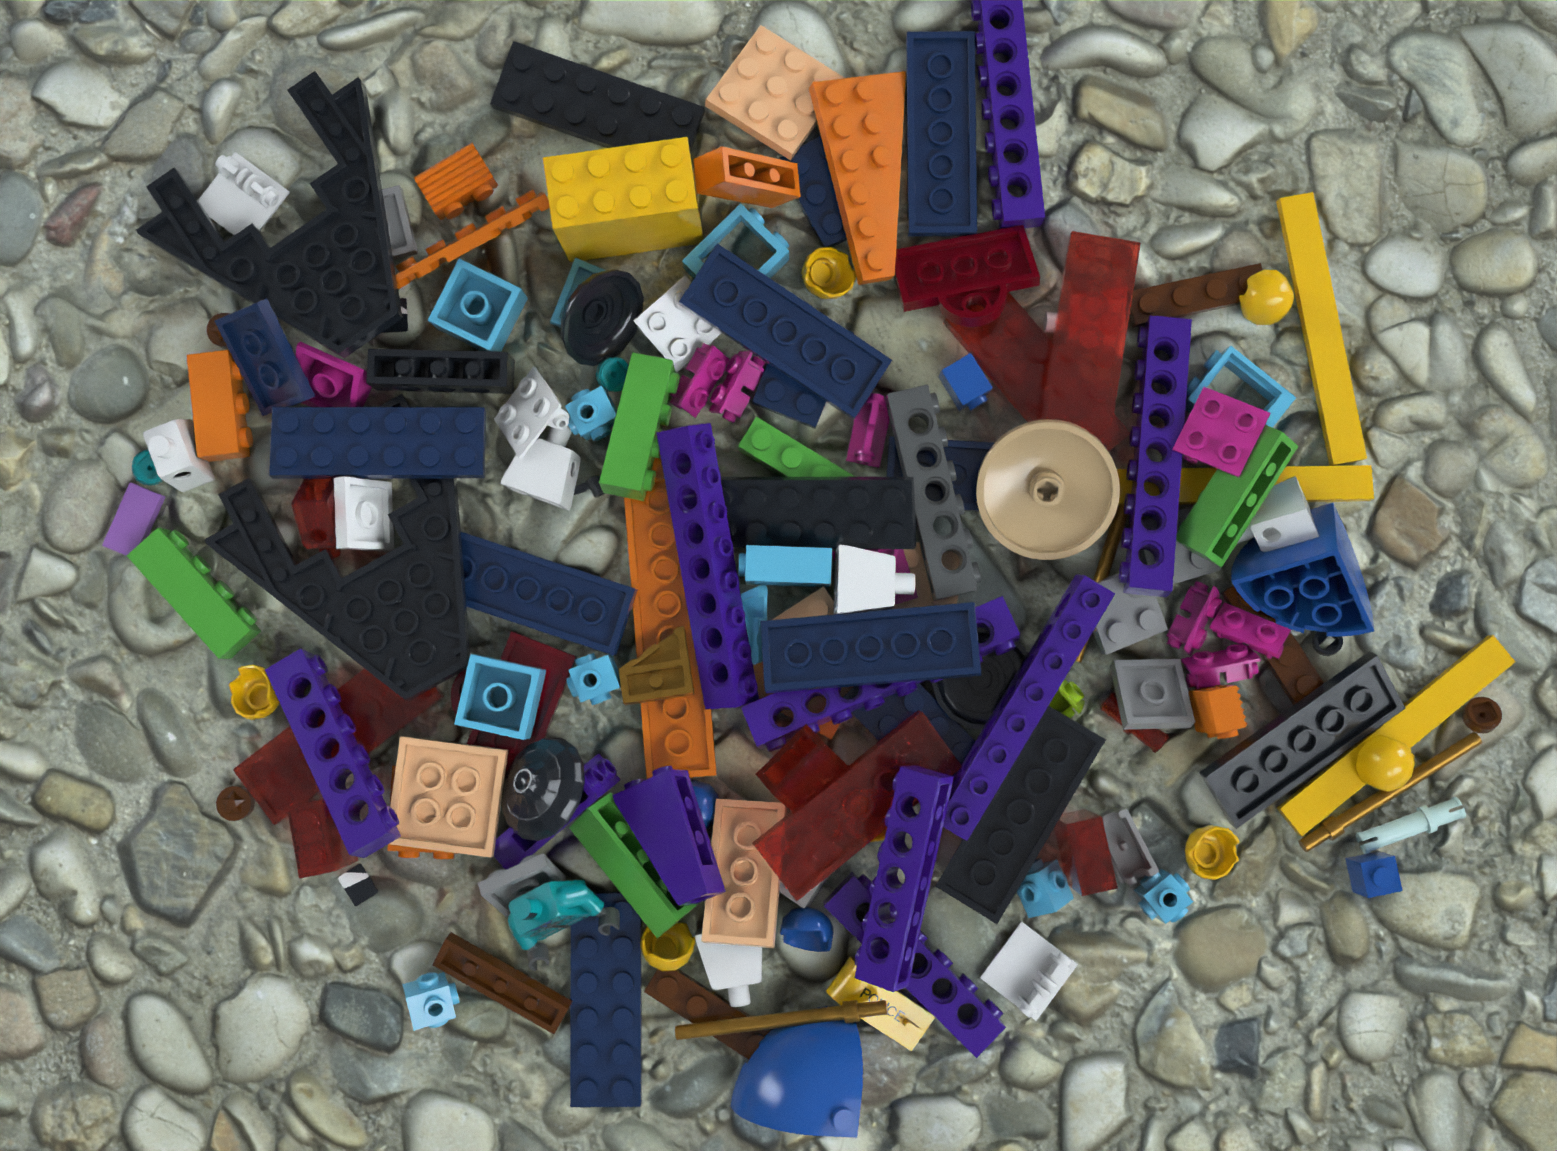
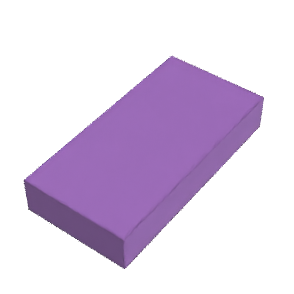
M130 482L102 546L127 556L149 536L166 496Z

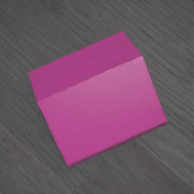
M301 341L297 344L296 358L315 394L314 397L301 403L309 407H364L372 389L366 383L367 372L364 369Z

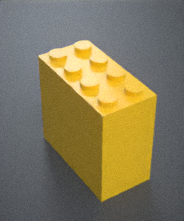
M688 137L543 157L552 229L570 263L574 262L575 258L585 261L696 245L703 240Z

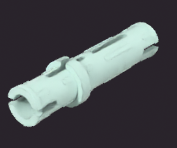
M1452 797L1450 800L1429 808L1424 805L1418 807L1415 813L1362 832H1357L1356 840L1361 842L1372 838L1371 842L1359 846L1364 854H1368L1371 851L1425 831L1433 833L1437 831L1438 826L1458 819H1464L1466 812L1464 808L1449 812L1450 809L1462 805L1457 797Z

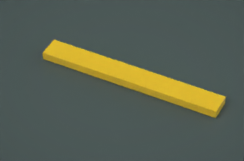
M1314 193L1282 197L1276 203L1329 466L1362 461L1367 459Z
M1372 465L1287 466L1274 484L1275 486L1296 476L1307 502H1357L1374 499ZM1181 468L1179 505L1195 504L1217 468ZM1117 469L1120 484L1118 506L1124 505L1126 493L1131 494L1132 481L1126 478L1127 469ZM1151 482L1144 483V490L1147 494L1151 496L1160 495L1156 484Z
M1494 635L1486 636L1405 702L1404 706L1406 709L1345 751L1276 809L1297 835H1305L1366 785L1359 778L1356 763L1358 753L1367 741L1375 736L1383 735L1402 742L1411 748L1512 666L1515 660Z

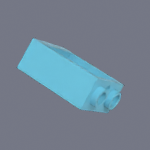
M740 203L682 260L684 270L694 279L704 264L701 260L740 222H743L774 253L758 270L771 279L789 261V250L787 249L789 244L778 232L775 231L772 234L763 226L765 221L755 209L751 207L747 210Z
M1229 346L1221 353L1216 350L1204 363L1203 366L1207 371L1200 379L1195 376L1187 384L1185 410L1191 413L1203 387H1207L1223 366L1231 370L1269 401L1263 410L1271 413L1265 425L1272 428L1296 397L1235 348Z
M746 545V554L739 553L738 574L739 577H745L746 585L829 587L831 584L832 548Z

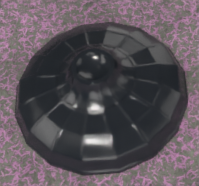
M615 269L595 273L579 284L568 299L561 317L560 335L567 354L577 363L588 366L599 365L604 359L615 357L622 352L635 335L637 325L633 320L643 312L644 297L640 283L630 273Z
M977 628L978 643H985L990 638V633L984 628ZM1019 641L1015 642L1016 648L1007 653L996 655L994 651L982 656L983 662L980 663L981 676L946 678L932 683L937 703L950 719L968 729L983 730L1028 655L1027 650Z
M544 738L527 745L511 763L504 778L501 808L507 824L521 838L540 841L551 837L561 830L572 818L580 804L585 784L584 763L575 746L563 738Z

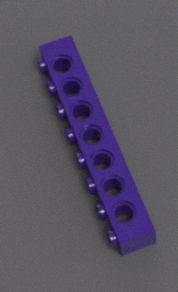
M971 0L972 21H978L979 33H975V53L981 54L982 66H978L979 87L985 88L986 98L981 101V114L983 120H988L989 132L985 133V150L987 154L991 153L993 165L988 167V181L990 187H995L996 199H992L993 220H998L999 229L1024 225V228L1040 227L1045 219L1023 2L1022 0ZM1000 21L1005 25V28L996 29L990 22ZM1002 53L1008 57L1009 61L1005 63L998 62L993 55ZM1006 86L1013 94L1003 96L997 91V87ZM1010 119L1015 123L1016 128L1012 130L1006 129L1001 125L1000 121ZM1004 153H1015L1019 157L1020 162H1008L1004 158ZM1010 185L1020 187L1023 191V196H1012L1008 192L1007 187Z
M1150 315L1145 326L1139 327L1137 347L1142 348L1141 360L1137 359L1134 380H1139L1140 383L1139 393H1134L1132 400V413L1137 414L1136 426L1131 427L1129 446L1135 448L1134 460L1129 459L1126 474L1127 480L1132 481L1131 494L1126 493L1124 501V514H1129L1128 528H1123L1121 548H1125L1127 551L1126 562L1120 563L1118 577L1119 583H1124L1123 593L1166 598L1173 590L1182 454L1172 449L1185 423L1192 319ZM1162 350L1166 352L1170 360L1161 361L1157 359L1154 351ZM1160 383L1164 385L1167 394L1156 393L1152 389L1151 384ZM1149 417H1160L1164 421L1165 427L1156 428L1152 426L1149 422ZM1155 449L1159 451L1162 461L1154 462L1150 460L1146 450ZM1151 482L1156 484L1160 495L1151 496L1147 494L1144 490V483ZM1141 517H1152L1157 523V530H1147L1141 523ZM1140 550L1150 551L1155 558L1154 564L1146 565L1142 563L1138 552Z
M711 423L688 425L656 432L705 710L740 707L759 700Z
M1076 574L954 776L943 825L944 828L966 841L969 839L1115 596L1114 592L1085 575Z
M1003 596L975 607L977 628H984L990 633V638L985 643H978L980 663L983 662L982 656L994 651L996 655H1002L1016 648L1015 642L1020 641V633ZM943 679L930 680V682L935 683ZM926 680L887 683L886 685L859 686V692L853 699L841 697L842 687L779 692L741 707L756 746L761 750L767 748L768 752H772L785 747L788 744L786 740L798 734L800 738H806L819 732V726L832 720L833 725L852 718L851 712L862 707L866 711L875 709L885 703V697L897 693L898 697L908 695L918 689L916 684ZM822 696L826 698V707L822 712L812 713L809 711L808 705L813 697ZM783 710H791L794 715L792 723L787 727H779L776 723L777 715Z

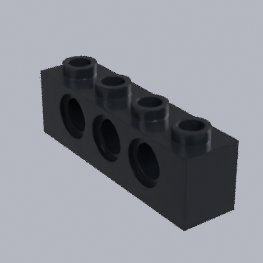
M368 349L366 383L377 391L513 394L515 360L508 352Z

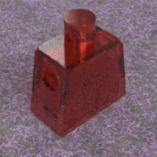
M304 479L291 503L302 544L307 549L319 548V552L327 549L331 552L333 558H337L341 555V549H336L334 479Z

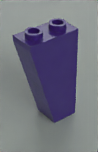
M598 754L584 764L585 784L580 804L570 821L555 835L540 841L521 838L511 828H508L496 839L494 857L505 870L520 864L524 858L534 855L588 807L621 781L615 766L608 759L602 758Z
M664 766L652 772L653 777L647 780L636 779L624 784L625 790L612 795L615 804L678 906L698 904L726 892L688 770H675L672 766Z

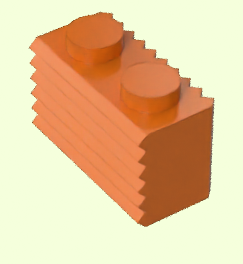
M473 143L414 177L421 192L440 220H444L445 217L453 219L459 216L464 211L463 206H467L474 200L480 202L489 198L494 192L493 189L498 186Z
M1215 685L1198 690H1188L1196 732L1207 733V738L1217 737V739L1231 738L1239 735L1237 729L1245 728L1248 724L1244 721L1246 716L1242 714L1245 709L1240 707L1243 702L1239 700L1241 694L1237 693L1239 687L1236 685Z

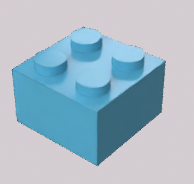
M458 259L428 321L437 330L480 351L501 352L528 298L521 288L466 261Z
M470 654L454 725L521 740L530 739L546 669Z

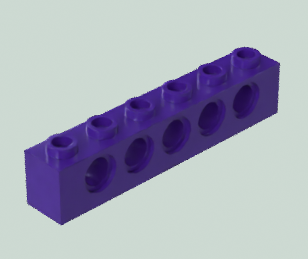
M301 648L265 669L349 855L366 858L400 838L401 835L397 828L399 819L395 811L390 806H387L382 796L385 792L379 778L374 774L372 775L367 763L370 762L369 755L365 748L357 743L353 735L356 732L355 725L351 718L343 713L339 705L342 699L333 684H329L325 675L328 669L324 660L318 654L314 655ZM311 684L309 694L304 697L305 688ZM325 713V721L318 727V719ZM339 743V752L332 758V749ZM353 773V784L346 789V779ZM367 804L368 814L361 821L360 811Z
M913 765L900 767L899 772L894 777V798L892 806L888 809L885 817L887 830L885 839L880 845L877 854L879 867L877 876L873 879L870 886L871 904L862 923L864 931L863 941L855 956V965L857 966L856 979L891 992L903 989L909 985L954 776ZM914 798H917L920 803L918 814L913 810L912 803ZM906 833L912 838L911 849L905 843ZM899 868L905 876L904 884L899 881L897 876ZM891 903L897 910L896 919L890 913ZM883 938L889 944V953H886L883 949Z
M851 872L823 901V904L862 944L864 936L862 929L863 919L856 915V909L862 903H871L870 886L872 881L864 874L858 878ZM891 903L890 913L896 919L897 910ZM920 930L916 953L923 954L925 962L920 968L912 969L909 985L905 988L977 1058L1006 1028L1000 1019L1004 1013L989 998L983 1002L975 994L978 987L964 973L958 977L949 968L953 962L939 948L933 952L924 943L928 937ZM882 941L883 949L886 953H889V944ZM939 978H946L950 981L949 989L942 994L933 992V983ZM966 1003L973 1004L975 1012L971 1017L963 1019L957 1016L961 1005Z

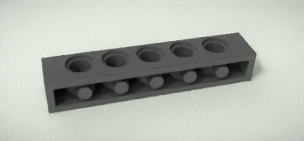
M928 384L888 393L885 403L903 477H914L916 532L933 601L978 590L976 583L981 582V574L977 562L971 563L968 549L973 548V542L969 528L963 529L960 515L965 514L964 504L961 495H955L952 481L956 480V472L953 461H947L944 447H948V439L944 426L938 427L935 415L940 413L937 395L935 392L930 393ZM913 417L922 418L926 422L927 430L923 433L913 432L908 425L909 419ZM922 450L931 452L934 455L935 464L931 467L921 466L917 461V453ZM929 484L940 486L943 491L942 500L937 502L929 500L925 495V487ZM942 517L950 522L951 532L949 535L941 536L935 532L933 522L936 518ZM952 551L957 554L959 566L956 570H948L943 566L941 558L944 552Z

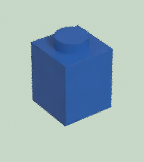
M972 353L941 370L938 376L959 411L967 406L972 411L988 401L986 395L993 388Z
M1376 851L1345 858L1353 893L1366 898H1372L1403 891L1394 855Z

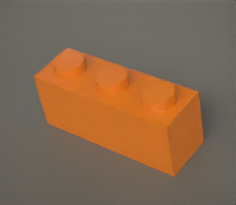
M723 146L693 159L697 194L768 208H774L801 197L797 163Z
M221 350L188 354L187 365L197 458L213 462L250 457L249 447L253 446V435L251 429L247 427L246 413H249L250 405L246 393H243L242 380L244 378L230 351Z

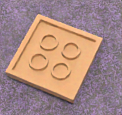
M760 25L708 95L705 107L787 159L792 160L817 125L809 91L810 85L817 81L842 79L845 77Z
M401 736L390 807L395 811L399 819L397 828L401 837L389 844L493 857L508 750Z

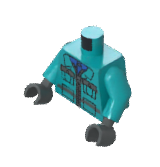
M584 880L547 882L509 902L511 912L508 915L509 930L521 948L527 950L528 966L533 971L537 970V960H544L549 965L548 947L544 943L537 942V940H543L589 916L599 917L598 931L603 935H610L611 926L617 930L620 929V913L618 909L614 907L604 908V902L586 886Z

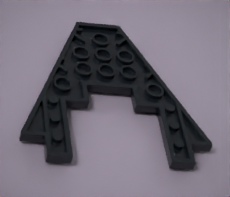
M314 71L287 89V91L338 163L310 183L326 207V210L272 247L269 246L253 223L225 241L181 173L174 167L146 186L162 212L136 229V231L146 241L250 303L254 304L267 298L277 319L345 359L401 320L402 312L366 87L360 78L357 77L332 95L320 76Z
M400 394L378 407L411 406L406 397ZM247 478L218 494L233 524L204 539L206 544L404 700L409 702L467 669L470 647L457 478H408L418 498L388 514L403 545L343 577L331 552L327 549L299 564L296 563L257 485L251 478Z

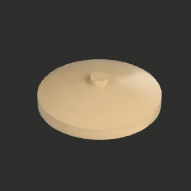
M1036 420L1019 425L1008 431L989 449L978 473L977 505L981 518L989 532L1007 549L1031 559H1062L1078 554L1093 545L1110 526L1116 514L1120 497L1118 472L1109 451L1096 436L1086 429L1062 420Z

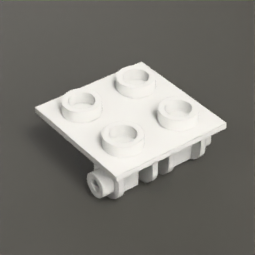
M235 152L232 156L226 157L221 155L217 159L215 166L219 168V174L198 201L211 219L233 235H236L252 223L261 231L290 192Z
M686 275L680 278L633 320L638 330L652 342L665 359L673 360L676 372L690 362L697 347L701 348L703 343L709 345L722 333L679 305L680 299L691 284Z
M533 366L526 377L520 381L517 389L508 401L500 408L494 420L518 458L522 459L547 425L559 430L565 429L569 424V414L561 409L562 404L537 368Z
M1021 921L980 978L1015 1004L1022 1013L1037 1021L1078 964Z

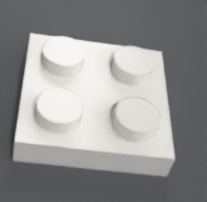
M345 476L334 478L336 549L382 552L394 550V526L388 516L389 513L393 512L392 482Z

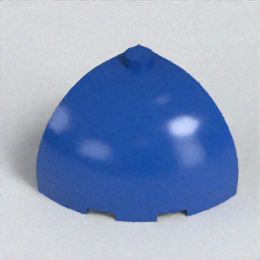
M1334 502L1310 509L1319 537L1268 552L1261 551L1254 537L1236 556L1231 571V582L1245 602L1255 611L1261 610L1274 618L1276 624L1304 633V629L1326 632V636L1329 637L1361 635L1375 631L1371 605L1362 572Z
M844 1020L774 1028L759 1042L760 1046L751 1056L748 1063H744L732 1094L730 1105L732 1110L747 1121L774 1130L811 1136L857 1138L863 1088V1059L856 1022L845 1023Z

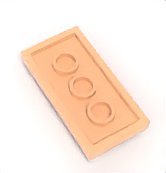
M716 799L711 846L726 892L705 900L701 937L703 943L764 948L775 947L787 811L786 803Z

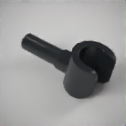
M594 475L587 479L586 482L575 486L574 495L591 490L595 498L606 494L603 493L599 484L600 476Z

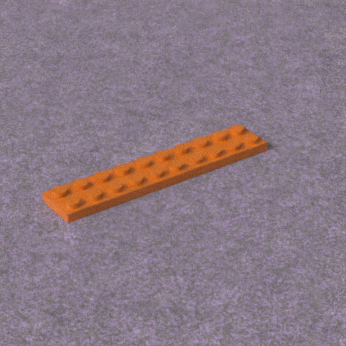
M660 457V459H654L652 470L656 471L653 490L646 492L645 500L640 501L624 497L631 587L638 589L633 603L637 658L640 657L653 644L656 643L657 645L674 633L673 630L684 626L694 695L640 703L646 779L653 777L652 772L664 766H672L675 770H688L690 778L716 776L712 709L705 710Z

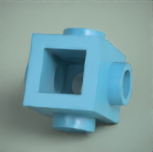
M602 386L592 391L584 389L571 397L572 402L565 405L569 413L568 426L574 435L580 434L586 440L592 438L593 441H598L612 432L610 428L614 425L617 408L608 391Z
M591 653L576 659L577 666L568 670L571 677L566 678L572 696L574 698L578 696L580 702L590 699L592 706L611 699L610 691L621 687L619 671L611 654L596 658L595 653ZM591 673L597 678L595 685L590 681Z
M1041 858L1036 859L1017 890V895L1024 906L1028 918L1057 912L1074 899L1067 883V878L1062 872L1057 859L1044 863Z
M1159 869V873L1153 876H1145L1140 881L1141 885L1134 889L1141 898L1138 905L1151 920L1156 917L1165 924L1169 921L1174 923L1180 920L1188 912L1186 907L1193 903L1187 894L1190 887L1178 873L1172 875L1163 869ZM1165 894H1173L1171 897H1169L1166 901L1163 902V897Z
M435 972L426 973L419 976L415 981L402 984L413 1031L424 1027H440L446 1024L448 1020L456 1018L453 1005L460 1003L455 982L448 984L445 972L439 974Z

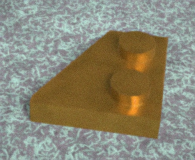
M684 626L673 630L674 633L657 645L656 643L653 644L640 657L632 659L619 668L622 698L625 706L694 695Z

